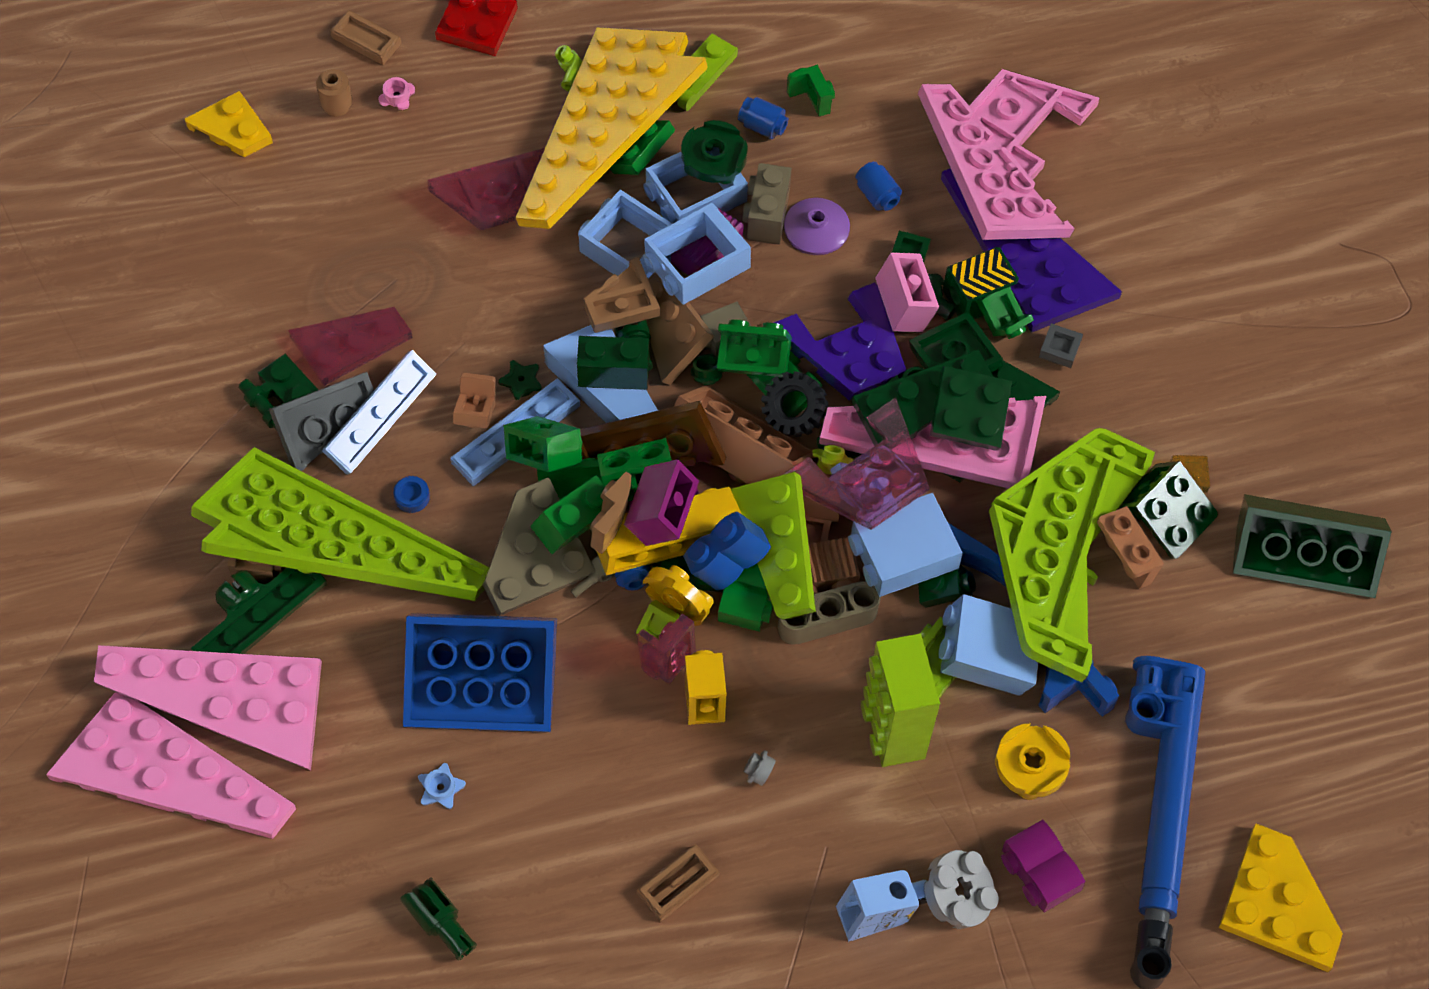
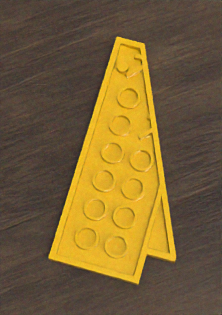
M596 28L516 215L519 226L550 229L707 70L708 66L705 57L683 56L688 44L686 32Z

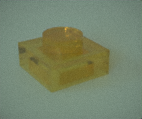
M1173 455L1170 462L1180 461L1203 493H1208L1210 488L1208 457Z

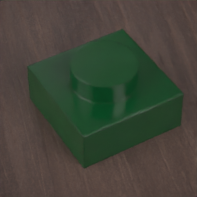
M899 230L892 253L921 254L923 262H925L931 239Z

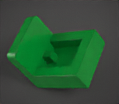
M818 64L808 68H799L788 74L786 92L789 97L807 93L819 117L831 113L832 99H835V91L831 81L825 80Z
M1010 287L976 300L993 337L1007 336L1008 339L1014 338L1026 331L1025 325L1034 321L1032 314L1022 313Z

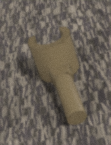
M599 556L591 562L596 572L590 574L589 577L571 590L575 598L598 581L606 582L613 578L614 574L606 576Z

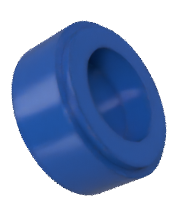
M408 476L402 478L394 487L395 503L404 512H419L429 503L430 493L428 485L419 477Z

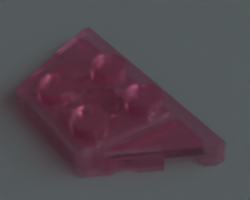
M545 148L429 179L428 190L479 230L516 221V215Z

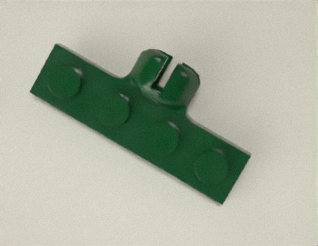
M286 568L271 582L261 584L248 571H238L231 575L234 579L231 583L232 586L227 581H224L215 593L216 602L226 612L227 617L192 646L191 651L245 654L326 586L327 580L320 573L306 574L298 569Z

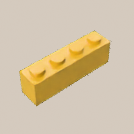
M729 486L721 489L710 488L694 495L679 539L645 546L624 525L628 513H625L621 527L613 541L602 554L598 551L596 552L606 576L684 555L686 550L697 539L711 534L713 528L727 515L734 512L742 513Z

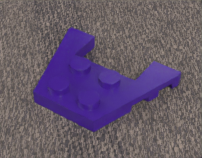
M875 282L852 291L848 297V301L863 322L821 340L815 341L797 314L774 322L783 325V329H786L791 335L792 348L790 351L799 359L806 358L818 368L816 373L849 401L855 395L887 384L896 375L901 379L902 374L906 371L879 288Z

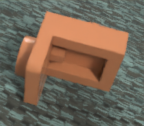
M462 373L460 378V395L453 412V424L464 425L469 428H488L495 407V377Z

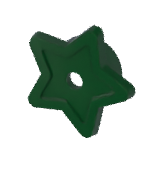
M512 360L510 361V372L501 377L498 384L508 387L514 399L519 400L521 397L530 395L533 391L542 390L541 384L536 379L540 367L538 364L523 366ZM523 377L525 380L519 381L518 379Z

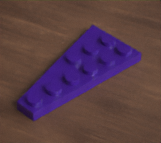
M951 168L942 171V182L983 252L996 247L1001 248L1019 277L1018 283L1010 286L1022 313L1032 314L1034 321L1027 324L1031 333L1050 326L1051 323H1058L1120 299L1122 291L1061 238L982 240Z

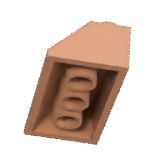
M706 385L678 396L674 405L675 407L696 401L701 402L727 457L725 464L719 467L729 472V477L738 483L751 484L792 472L798 473L802 479L805 466L813 467L818 460L817 457L812 455L814 449L792 436L775 430L767 421Z

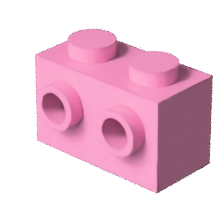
M890 253L875 279L892 330L923 332L934 317L939 305L921 254Z

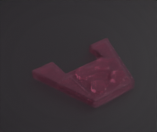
M896 397L867 417L869 425L884 439L879 444L829 478L810 457H807L784 474L798 473L801 476L804 496L870 530L884 522L930 490Z

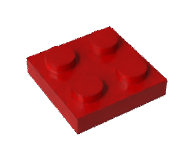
M450 0L435 31L436 40L496 56L518 9L517 0Z

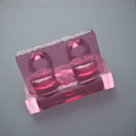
M683 613L674 623L671 621L663 628L659 635V640L644 629L637 634L641 668L651 678L655 680L661 678L668 684L685 667V655H692L696 652L694 621Z

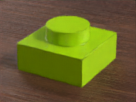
M654 600L649 604L636 634L666 652L672 647L685 618L657 600Z

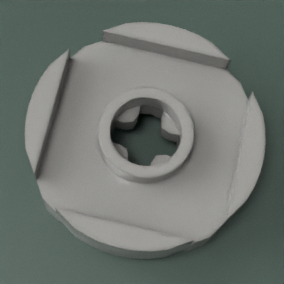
M955 850L939 855L930 863L928 870H932L929 875V881H926L924 884V893L931 912L941 922L947 921L954 925L952 928L956 929L976 926L989 916L991 909L997 907L999 901L998 893L994 889L991 874L979 853ZM958 881L964 888V896L957 895L955 888L959 886Z

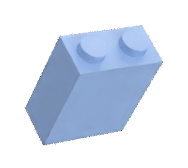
M933 492L853 520L852 533L848 536L853 554L855 556L860 555L865 565L863 566V574L867 584L870 587H875L879 597L959 569L962 551Z
M965 594L947 606L943 615V625L946 626L945 638L942 640L939 648V658L942 659L940 673L1018 696L1036 685L1038 662L1027 657L1021 650L1012 608Z

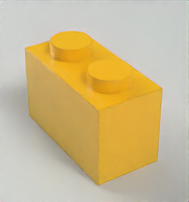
M700 650L692 655H685V694L688 725L725 722L727 693L722 653Z

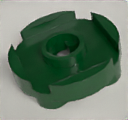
M717 120L704 122V126L698 127L695 130L694 127L688 130L682 140L681 159L684 164V170L689 176H693L701 181L730 184L735 180V176L743 170L747 162V142L740 136V131L730 123ZM714 147L719 148L720 155L712 156L706 151H712Z

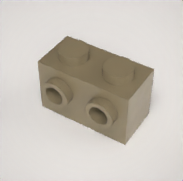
M759 163L757 176H750L748 195H753L751 203L745 202L742 222L748 223L747 240L780 245L790 193L792 168Z

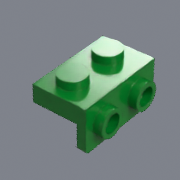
M735 319L729 320L728 324H719L718 332L721 334L717 362L718 371L783 377L782 373L788 371L792 337L786 329H783V325L766 322L763 323L762 327L749 326L747 321Z

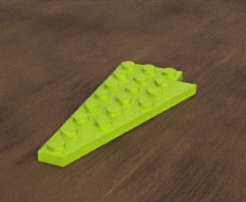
M255 447L192 505L191 516L215 528L202 540L201 551L208 554L298 569L306 574L314 572L475 601L485 590L483 582L489 570V567Z

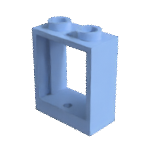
M714 147L712 151H706L712 156L720 155L719 148ZM681 152L646 168V183L643 184L645 193L650 201L657 202L662 217L672 224L710 203L720 208L722 212H727L747 202L748 182L740 172L730 184L719 183L723 189L722 191L680 210L664 186L688 175L684 170Z
M621 189L612 199L607 198L592 220H586L578 232L579 251L617 276L629 267V261L600 243V241L622 218L649 236L672 224ZM670 254V255L666 256V258H667L668 261L671 263V254ZM642 256L640 262L647 278H649L653 273L646 267Z
M713 203L644 239L645 254L643 255V261L651 273H657L662 279V284L667 293L671 296L675 295L682 305L751 268L750 245ZM706 235L724 257L683 278L666 256Z

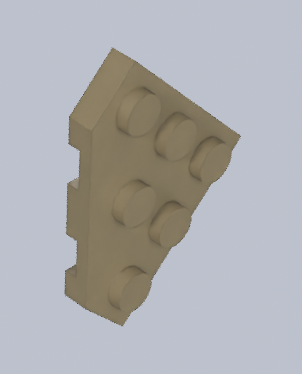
M549 477L517 490L514 495L508 517L494 551L492 562L483 582V587L498 616L584 580L590 574L596 572L579 537L551 555L530 527L543 511L560 500Z

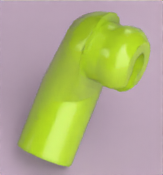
M562 45L557 48L555 58L565 72L561 87L569 92L582 60L569 46Z

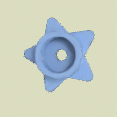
M443 763L439 769L433 770L429 774L418 775L419 781L425 788L421 799V804L424 806L439 802L447 809H452L454 794L466 785L464 780L453 777L447 763ZM442 784L444 785V788L442 790H438L437 786Z

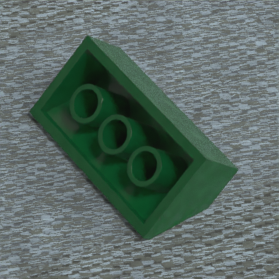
M1244 494L1236 530L1233 573L1376 598L1392 531L1385 518Z

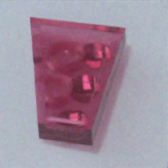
M395 307L288 330L290 338L323 386L413 338L412 331Z

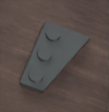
M367 372L360 373L269 409L292 467L303 471L319 454H322V449L371 395L374 388Z

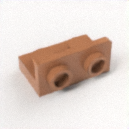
M1126 506L1100 516L1097 524L1104 533L1108 546L1116 552L1123 563L1128 577L1133 579L1139 589L1151 585L1164 563L1129 508Z

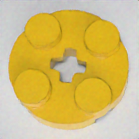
M672 565L669 570L662 567L652 568L643 580V584H649L645 591L652 601L657 600L671 610L686 616L685 624L691 626L701 625L710 613V608L714 604L713 598L688 581L689 575L678 566Z
M1031 723L1021 724L1010 729L1001 739L994 760L1001 781L1011 791L1019 794L1026 800H1034L1037 797H1045L1056 792L1067 778L1070 769L1069 759L1071 757L1068 744L1057 731L1044 725L1042 728L1030 726ZM1029 753L1032 757L1038 754L1042 758L1039 762L1040 767L1027 766L1025 764L1027 760L1025 754Z

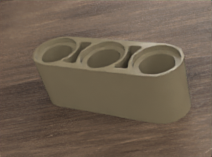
M866 581L814 594L816 612L784 620L779 618L778 634L783 641L794 645L868 625L877 617L881 597H879L875 587H870ZM858 600H866L871 604V606L861 607L858 606L855 602ZM830 609L835 611L837 615L828 617L823 615L821 611ZM789 619H798L803 624L794 627L789 625L786 621Z

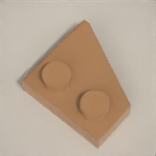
M639 257L633 258L629 262V267L620 275L613 274L605 281L601 288L593 290L584 298V309L594 333L660 316L659 304Z

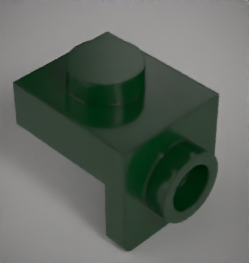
M960 564L959 569L918 583L919 603L928 608L956 601L963 594L973 597V592L976 591V582L973 574Z

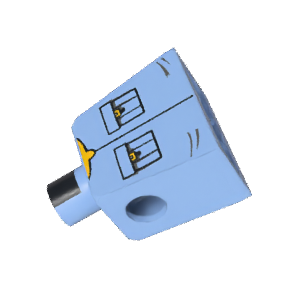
M905 870L852 880L836 905L848 942L907 923L919 905L927 903L924 893V884L927 880L912 883L908 872Z

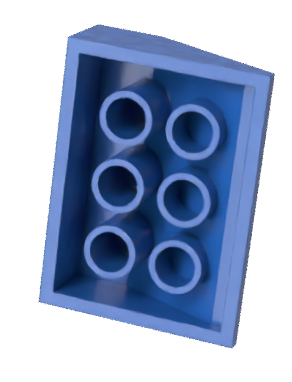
M411 613L406 616L403 727L551 732L557 618Z

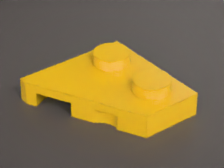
M240 91L185 118V123L189 130L194 132L197 129L209 135L210 141L220 146H227L232 152L244 158L273 143L271 134Z

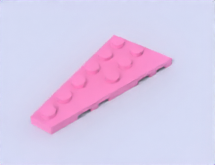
M922 84L918 91V96L982 240L1070 238L1075 228L1068 220L1064 222L1060 220L1054 213L1057 207L1050 199L1043 200L1034 189L1035 182L1005 147L999 149L992 140L994 134L987 126L981 128L972 117L974 111L952 85Z
M1035 396L1033 400L1021 401L1009 398L1002 445L998 451L930 436L932 425L930 424L918 432L917 436L906 444L902 443L893 449L892 454L884 459L1009 489L1030 474L1046 396ZM854 406L827 408L819 444L826 446L836 445L847 451L880 458Z
M98 645L94 677L96 684L311 771L322 665L320 658Z

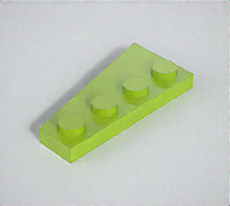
M796 472L732 488L731 491L742 515L763 529L771 545L765 557L758 562V566L776 616L784 620L816 612L801 476Z

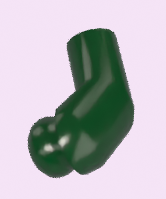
M937 273L928 274L939 305L936 314L948 321L954 315L957 307L943 298V277Z

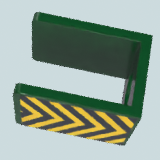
M996 247L948 266L942 291L948 301L957 307L955 311L957 316L969 311L972 317L977 319L982 317L983 314L976 300L1017 284L1019 277L1001 248Z

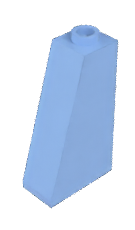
M589 325L543 345L547 367L606 423L658 411L647 390L578 387L577 354L579 336L616 337L612 329L594 333L592 326Z

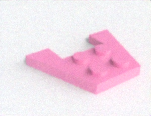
M1002 69L969 106L974 111L972 117L981 128L987 126L994 134L992 140L999 149L1005 147L1033 180L1044 168L1045 161L1022 147L1023 143L1052 110L1080 126L1098 106L1100 98Z

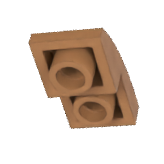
M627 472L617 481L612 480L606 485L601 494L603 499L602 510L590 527L592 530L590 546L601 554L615 538L626 513L632 477Z

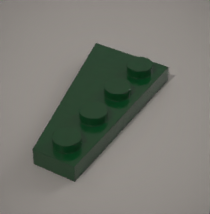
M979 350L853 396L852 404L881 460L892 454L893 449L902 443H908L917 436L918 432L932 424L940 373L944 366L993 377Z

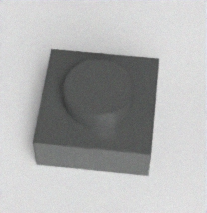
M1051 323L1039 358L1071 368L1083 334Z

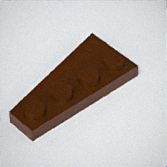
M700 401L580 429L582 460L586 458L598 459V454L663 438L667 439L671 459H678L684 466H695L696 462H711L712 466H720L725 464L727 458Z

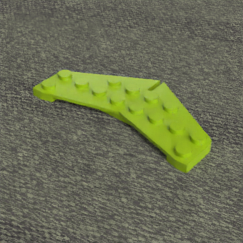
M1104 428L1094 429L995 498L991 504L992 507L989 509L1021 650L1030 659L1079 682H1083L1088 677L1092 664V644L1088 643L1087 554L1091 543L1101 531L1097 521L1100 516L1116 511L1150 468L1155 455L1154 451Z

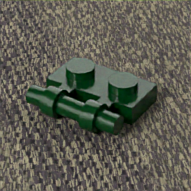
M286 353L258 372L259 379L263 383L262 385L255 386L249 379H245L238 386L244 394V400L250 407H256L263 415L262 420L267 426L275 429L276 427L269 409L273 408V405L268 401L269 398L275 396L281 404H284L318 390Z

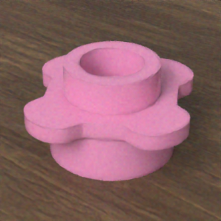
M390 78L383 84V94L378 97L379 103L382 106L391 105L399 110H405L410 105L409 98L410 95L415 93V87L402 78Z

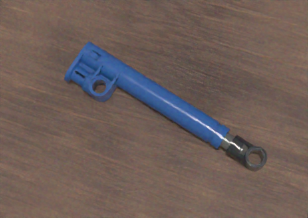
M1139 656L1133 660V669L1137 672L1135 686L1131 688L1129 709L1125 716V722L1128 729L1133 733L1160 739L1141 886L1142 895H1140L1139 912L1145 916L1144 920H1141L1138 925L1135 956L1130 969V975L1133 982L1139 988L1156 989L1163 983L1172 967L1170 951L1173 926L1169 924V919L1177 917V899L1180 892L1206 671L1202 667L1191 663L1155 656ZM1137 709L1148 710L1152 718L1142 717ZM1142 962H1153L1158 967L1159 974L1151 975L1147 973L1142 966Z

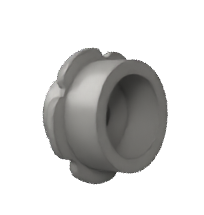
M764 750L760 755L754 752L744 768V772L748 774L747 782L749 784L755 782L762 786L769 777L776 760L767 755L768 751Z

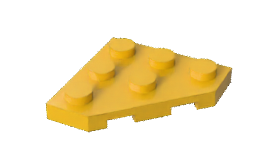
M1255 823L1219 928L1329 972L1333 967L1343 933L1292 837Z

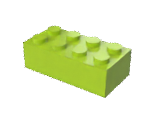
M919 633L877 641L874 656L869 657L870 671L866 672L868 686L863 687L865 700H861L863 719L865 722H871L874 733L869 735L872 753L874 756L879 755L882 767L923 760L927 755L940 700L922 635Z

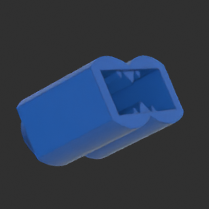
M734 512L724 517L713 528L711 534L697 539L683 556L692 575L715 590H721L731 585L745 568H749L762 560L770 550L771 545L762 528L739 512Z

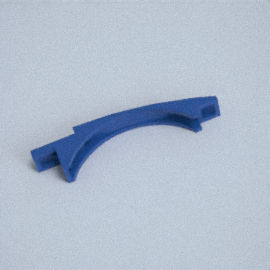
M948 523L962 551L960 564L976 569L1006 587L999 555ZM1093 660L1088 677L1083 682H1079L1046 666L1045 683L1038 706L1046 713L1079 690L1103 717L1114 709L1119 694L1113 681L1106 675L1102 676L1094 667Z

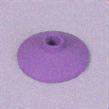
M809 198L796 203L787 212L784 220V232L791 245L799 251L810 255H825L843 246L849 236L850 222L846 212L835 202L823 198ZM814 219H819V220H822V221H821V222H816V221H814Z

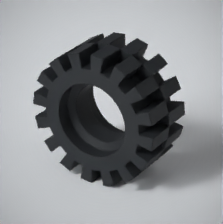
M796 371L793 374L784 372L782 373L783 377H774L772 379L774 383L771 386L767 384L764 390L768 392L766 396L762 395L761 401L765 403V407H761L762 413L767 416L765 420L768 424L785 435H793L795 437H802V434L809 435L813 433L812 429L814 427L818 429L822 425L820 420L822 418L825 419V407H829L828 401L825 400L827 394L820 387L821 384L808 375ZM791 392H802L807 399L806 410L798 417H788L783 410L784 398Z

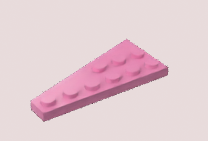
M117 692L111 696L46 774L49 780L72 783L79 785L82 789L106 792L117 795L120 799L170 812L178 811L192 815L196 819L203 821L207 819L227 824L230 828L272 839L296 810L292 802L135 699Z

